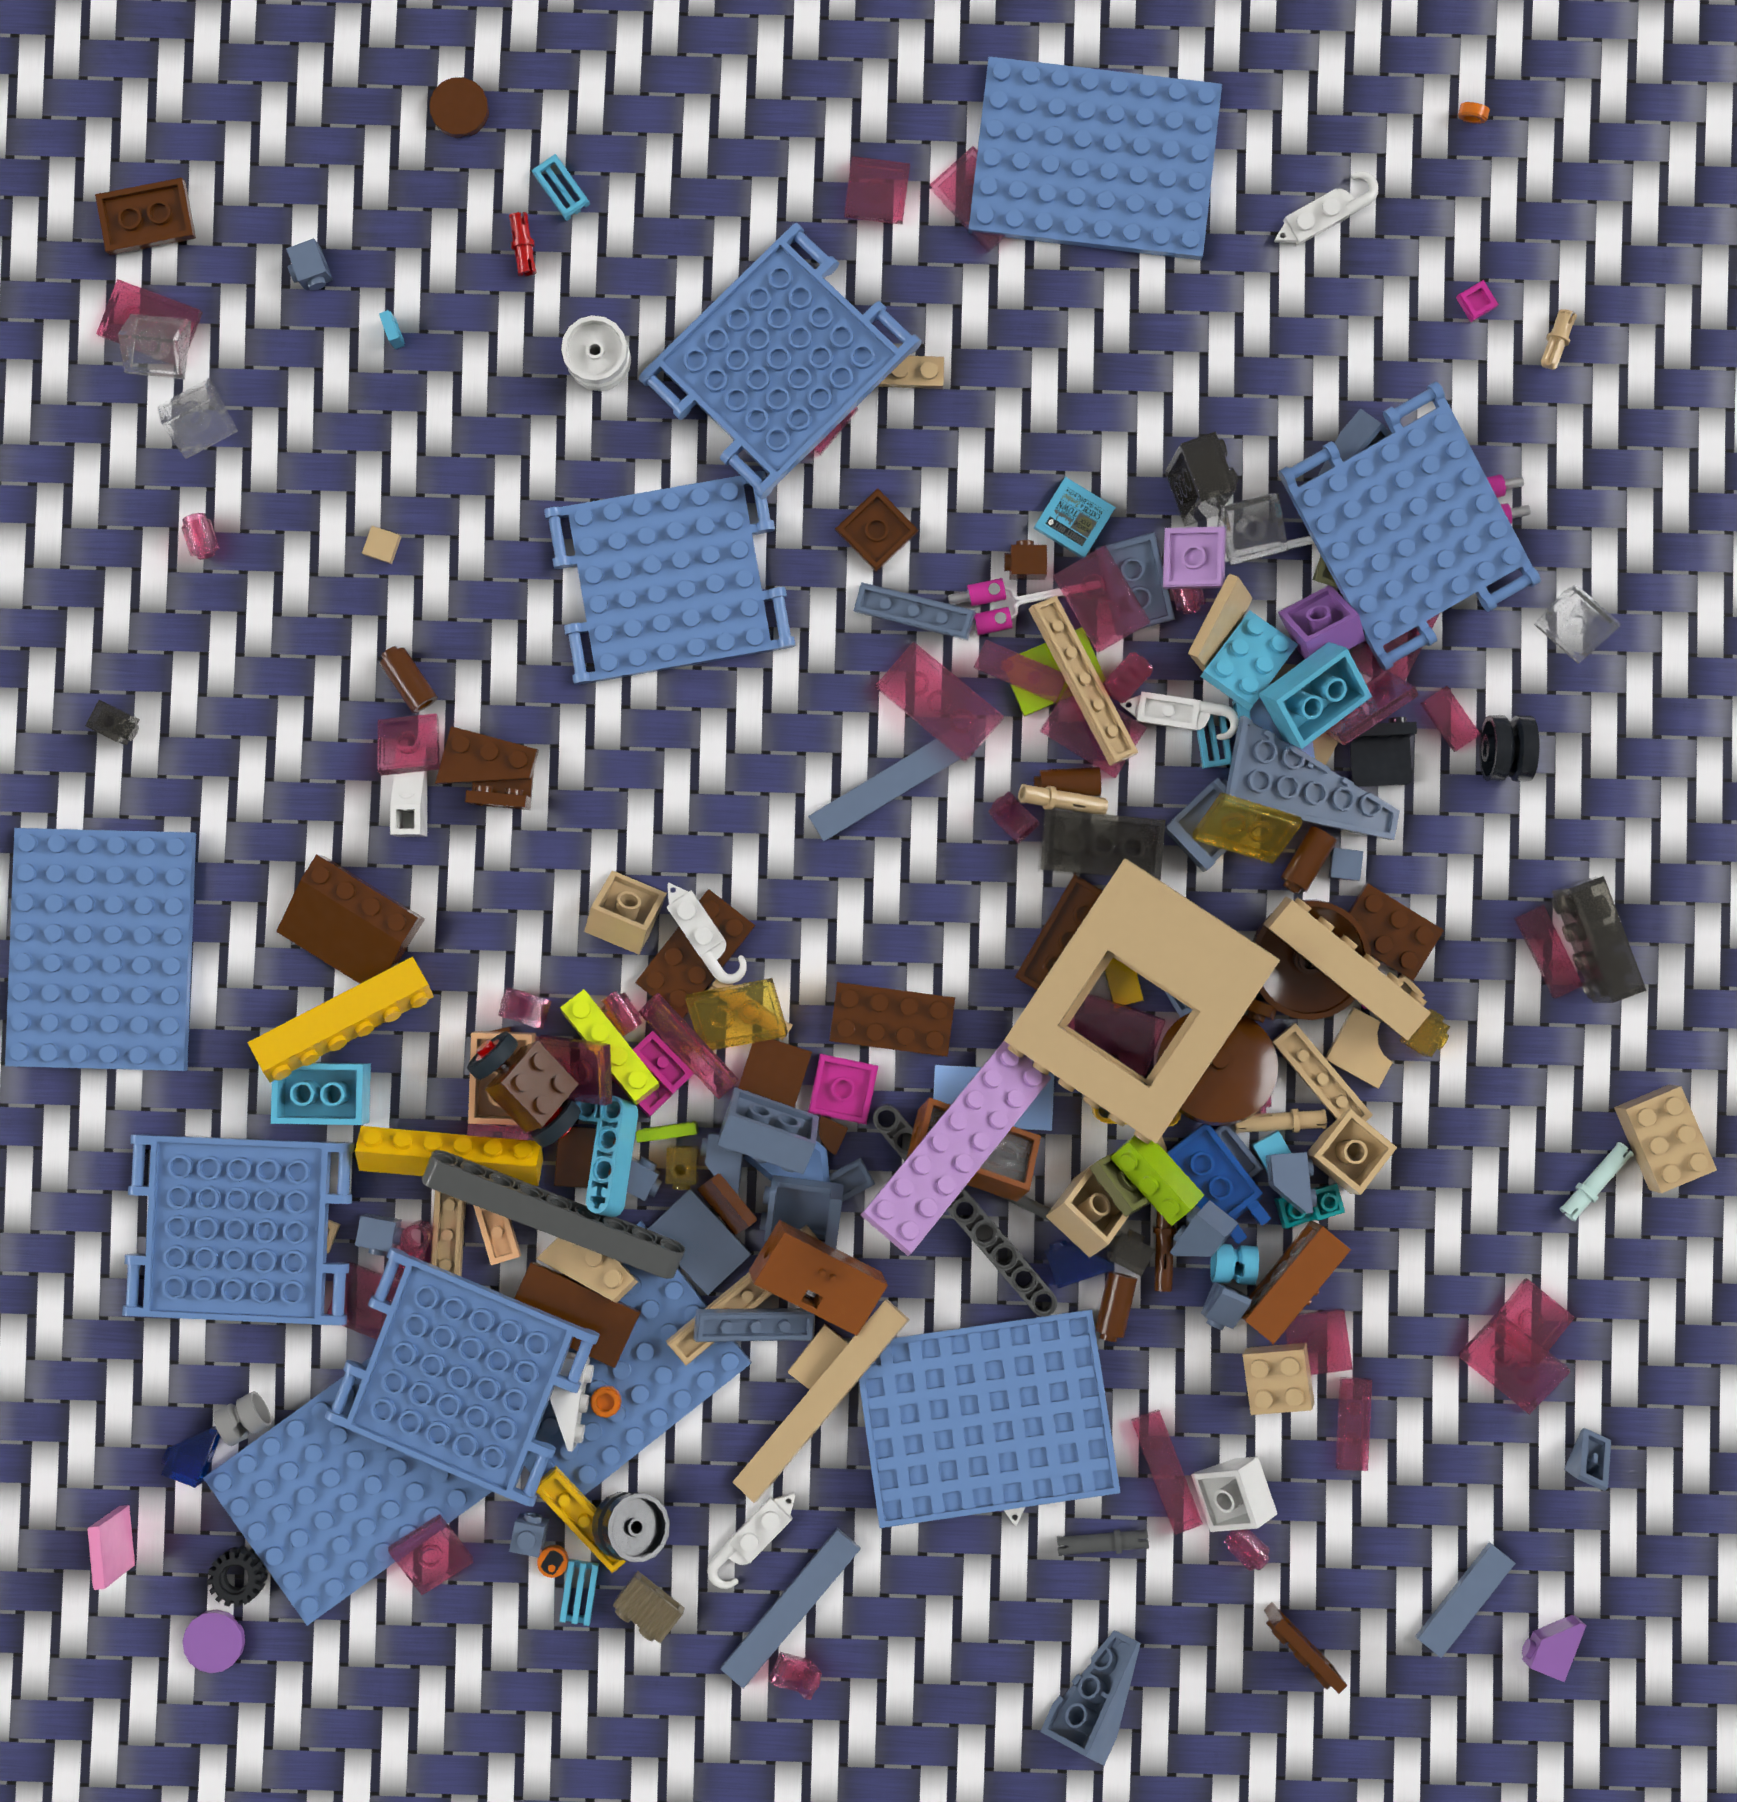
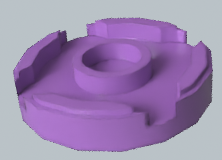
M221 1610L205 1611L194 1618L186 1628L183 1637L184 1654L189 1663L195 1668L207 1673L222 1672L231 1667L241 1656L245 1645V1634L241 1624H238L233 1615Z

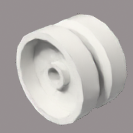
M591 315L580 318L569 326L562 340L561 351L568 371L575 381L586 389L594 391L612 389L621 383L630 370L631 354L624 333L618 325L606 317Z

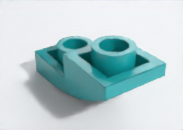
M1337 1183L1314 1188L1317 1196V1206L1313 1207V1213L1301 1214L1284 1198L1274 1199L1282 1228L1287 1229L1313 1220L1319 1221L1345 1213Z

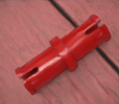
M521 212L512 213L509 215L513 237L511 249L515 250L518 276H523V273L524 276H531L536 274L537 270L532 249L535 247L534 239L530 236L528 214L523 212L521 216Z

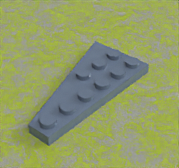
M1244 715L1239 717L1223 805L1372 837L1395 840L1400 810L1374 794L1362 790L1354 785V782L1331 771V768L1297 747L1277 738L1269 730H1264L1254 724L1248 717Z

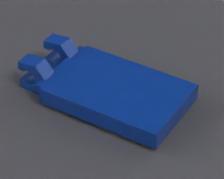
M1202 1124L1166 1152L1204 1194L1203 1198L1196 1204L1200 1209L1210 1200L1234 1220L1247 1210L1261 1226L1271 1219L1259 1203L1263 1199L1261 1197L1263 1192L1211 1125ZM1239 1225L1236 1226L1230 1235L1237 1244L1247 1238Z

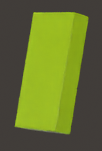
M692 1121L639 1129L636 1132L637 1143L697 1135L699 1133L698 1122Z

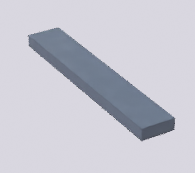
M959 724L808 817L823 842L964 758L975 751L976 748L962 725Z
M837 1528L721 1665L720 1669L744 1689L856 1556L861 1547Z

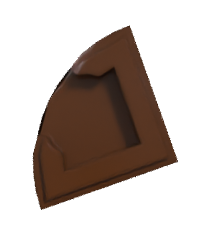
M821 1115L819 1121L820 1139L826 1149L836 1155L848 1127Z

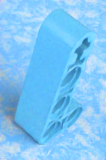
M585 1094L580 1096L575 1102L581 1110L578 1119L597 1125L586 1194V1206L592 1213L612 1218L620 1215L625 1206L638 1109L633 1102L616 1096Z

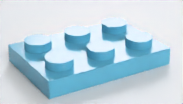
M1249 610L1200 677L1250 711L1259 699V693L1268 687L1298 644Z

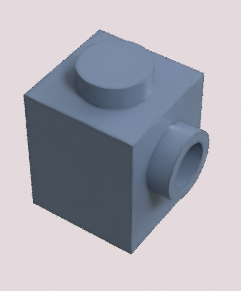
M314 238L286 248L292 263L288 265V270L294 283L299 282L305 290H319L325 287L327 282L333 281L322 248Z
M632 1157L627 1192L643 1201L649 1195L655 1197L663 1182L658 1179L661 1172L656 1170L657 1164L645 1157H641L640 1161Z
M370 1213L361 1215L355 1246L369 1248L368 1253L386 1256L389 1248H397V1245L401 1246L405 1229L401 1228L402 1219Z
M520 1513L514 1523L509 1552L539 1558L545 1546L550 1519L543 1518L542 1515L537 1513Z

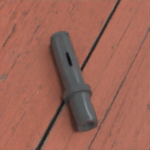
M1115 1529L1111 1533L1057 1536L1058 1546L1068 1545L1058 1547V1555L1116 1551L1117 1554L1122 1553V1550L1149 1549L1148 1539L1138 1540L1148 1538L1147 1529L1120 1532V1529Z

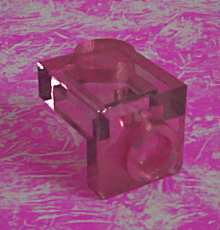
M1007 792L1004 796L996 799L992 808L988 811L995 823L1018 845L1040 825L1038 820L1016 800L1011 792Z
M508 987L501 1000L498 1015L543 1030L552 1001Z
M780 1652L769 1681L774 1686L797 1691L804 1699L811 1700L814 1692L820 1685L822 1673L810 1659Z

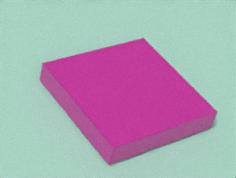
M820 1054L808 1113L867 1124L878 1065Z

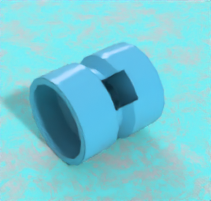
M1223 1244L1211 1257V1281L1230 1283L1232 1279H1235L1237 1284L1255 1286L1259 1272L1258 1247L1239 1245L1237 1249H1234L1231 1244Z

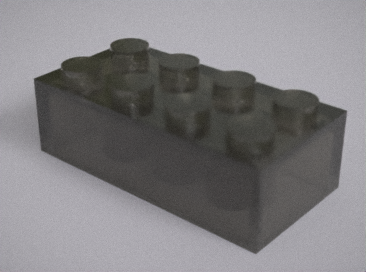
M1216 431L1181 443L1165 470L1184 526L1217 516L1237 490L1238 478L1233 467H1228L1225 458L1228 456L1227 447L1223 439H1218Z
M1045 809L1042 814L1038 871L1112 878L1124 858H1126L1158 880H1161L1166 820Z
M1604 876L1583 879L1552 890L1554 896L1551 899L1552 906L1555 912L1561 915L1564 923L1562 932L1568 943L1571 942L1575 953L1572 955L1573 962L1577 970L1583 974L1585 980L1583 982V989L1586 996L1592 999L1593 1003H1614L1647 991Z

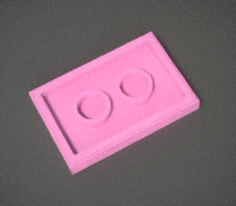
M130 1505L117 1507L87 1529L94 1590L107 1588L135 1566Z

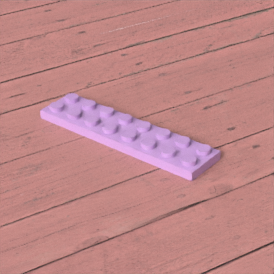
M1005 1041L995 1050L861 1214L864 1219L907 1256L916 1249L1051 1079L1049 1075H1045L1032 1066L1034 1062L1026 1055L1020 1058L1007 1049L1009 1044Z

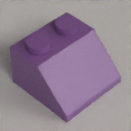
M1330 585L1278 612L1291 639L1298 644L1296 648L1304 659L1328 642L1346 647L1349 650L1366 641L1359 614Z

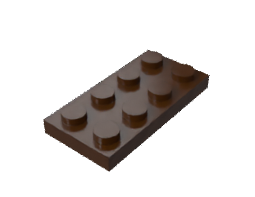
M708 889L699 902L726 941V950L717 960L723 968L756 925ZM678 927L635 983L675 1015L683 1019L715 977L681 928Z
M837 982L829 1041L948 1057L955 997Z

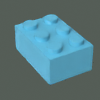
M1331 642L1326 643L1259 693L1283 741L1300 749H1303L1372 697L1348 648Z
M315 1062L311 1065L295 1069L288 1077L282 1080H274L271 1092V1124L364 1125L370 1123L371 1063Z

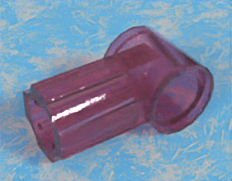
M423 1220L413 1222L402 1232V1242L399 1249L408 1255L424 1261L429 1243L432 1241L433 1227L430 1223ZM413 1229H418L423 1233L424 1241L422 1243L413 1240L411 1236ZM399 1265L395 1275L397 1280H401L406 1266Z

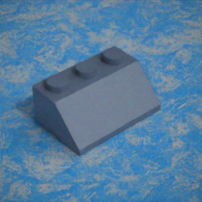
M734 1087L717 1145L732 1153L739 1152L751 1156L758 1162H769L780 1166L787 1172L804 1174L816 1145L819 1116Z

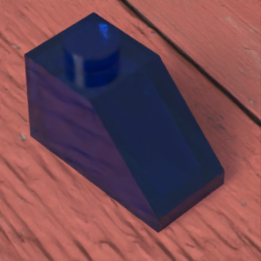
M1066 1239L1050 1243V1249L1044 1251L1058 1289L1115 1270L1113 1263L1109 1259L1097 1253L1089 1258L1072 1241L1067 1243Z
M214 1425L181 1440L172 1447H168L162 1458L161 1464L165 1466L161 1475L194 1488L204 1482L203 1478L207 1475L221 1438L216 1426Z

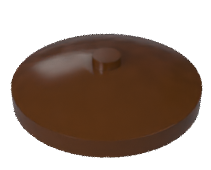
M1302 900L1312 908L1309 911L1310 915L1315 919L1322 916L1335 927L1331 932L1339 938L1345 935L1357 944L1358 947L1355 951L1362 957L1366 953L1371 956L1366 933L1351 914L1337 905L1326 901ZM1268 916L1258 928L1253 942L1279 958L1280 961L1260 989L1259 993L1281 1013L1304 1020L1323 1019L1347 1008L1355 999L1263 924L1269 918Z
M1190 1013L1178 1019L1168 1029L1160 1044L1156 1063ZM1246 1015L1242 1016L1179 1109L1181 1114L1202 1124L1227 1126L1243 1122L1262 1109L1270 1098L1277 1082L1278 1058L1271 1039L1258 1023L1247 1018Z

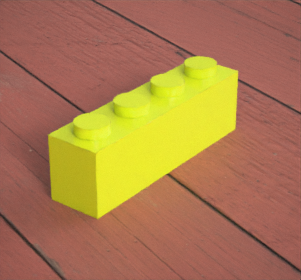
M585 989L560 1007L565 1018L635 1105L659 1088L657 1079Z

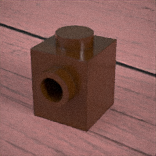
M1032 540L1016 541V545H1011L1009 553H1004V571H1009V580H1045L1047 576V545H1034Z

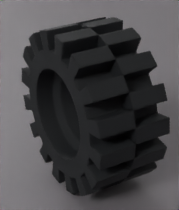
M244 1546L238 1549L236 1547L231 1548L212 1563L213 1566L208 1571V1575H211V1577L207 1579V1585L212 1584V1588L209 1591L211 1595L214 1593L218 1595L215 1599L216 1601L220 1602L223 1599L225 1606L229 1607L231 1604H234V1607H240L243 1603L244 1605L249 1603L264 1588V1581L268 1577V1573H264L267 1568L264 1564H261L260 1558L254 1555L255 1551L252 1548L249 1551H246ZM241 1566L247 1571L248 1582L244 1587H234L228 1582L227 1572L230 1567Z

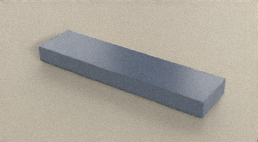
M861 582L853 610L856 613L967 641L976 614L975 610Z
M802 1308L696 1309L693 1338L695 1342L812 1340L815 1315Z
M1489 1542L1415 1637L1442 1658L1516 1563Z

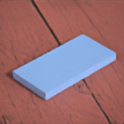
M935 1065L933 1099L951 1105L982 1067ZM1049 1072L1050 1081L1014 1124V1127L1026 1130L1052 1131L1054 1074Z

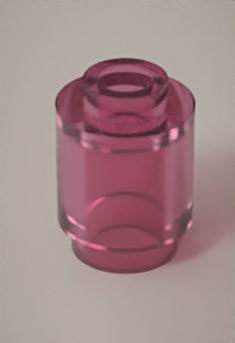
M195 513L184 517L181 529L190 556H197L199 560L213 557L215 551L219 549V545L211 520L207 519L205 513Z
M1172 589L1176 610H1183L1184 615L1201 611L1200 606L1206 603L1203 589Z
M615 991L602 1000L604 1006L601 1008V1011L623 1037L642 1024L639 1018L641 1014L625 992L619 995Z
M1250 1529L1232 1530L1225 1538L1224 1542L1228 1545V1551L1249 1571L1255 1568L1261 1570L1268 1563L1270 1548Z

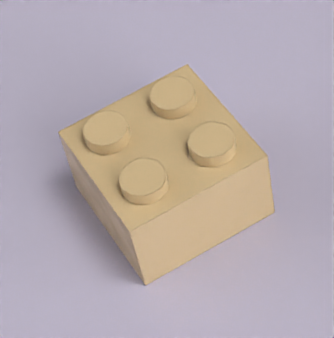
M1089 1167L1073 1178L1046 1215L1089 1258L1109 1245L1129 1217H1125L1115 1206L1113 1199L1104 1187L1098 1183Z
M1306 1343L1249 1347L1245 1349L1243 1362L1251 1415L1311 1411L1315 1402Z

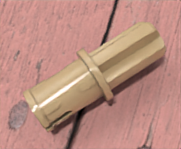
M1567 309L1558 311L1554 327L1546 337L1548 343L1541 359L1542 367L1551 370L1557 368L1564 347L1570 343L1569 335L1577 318L1576 313L1572 314L1573 311Z

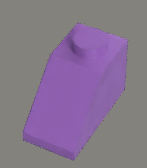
M1570 1615L1533 1631L1530 1639H1527L1523 1645L1522 1660L1530 1669L1565 1682L1587 1625L1578 1617Z

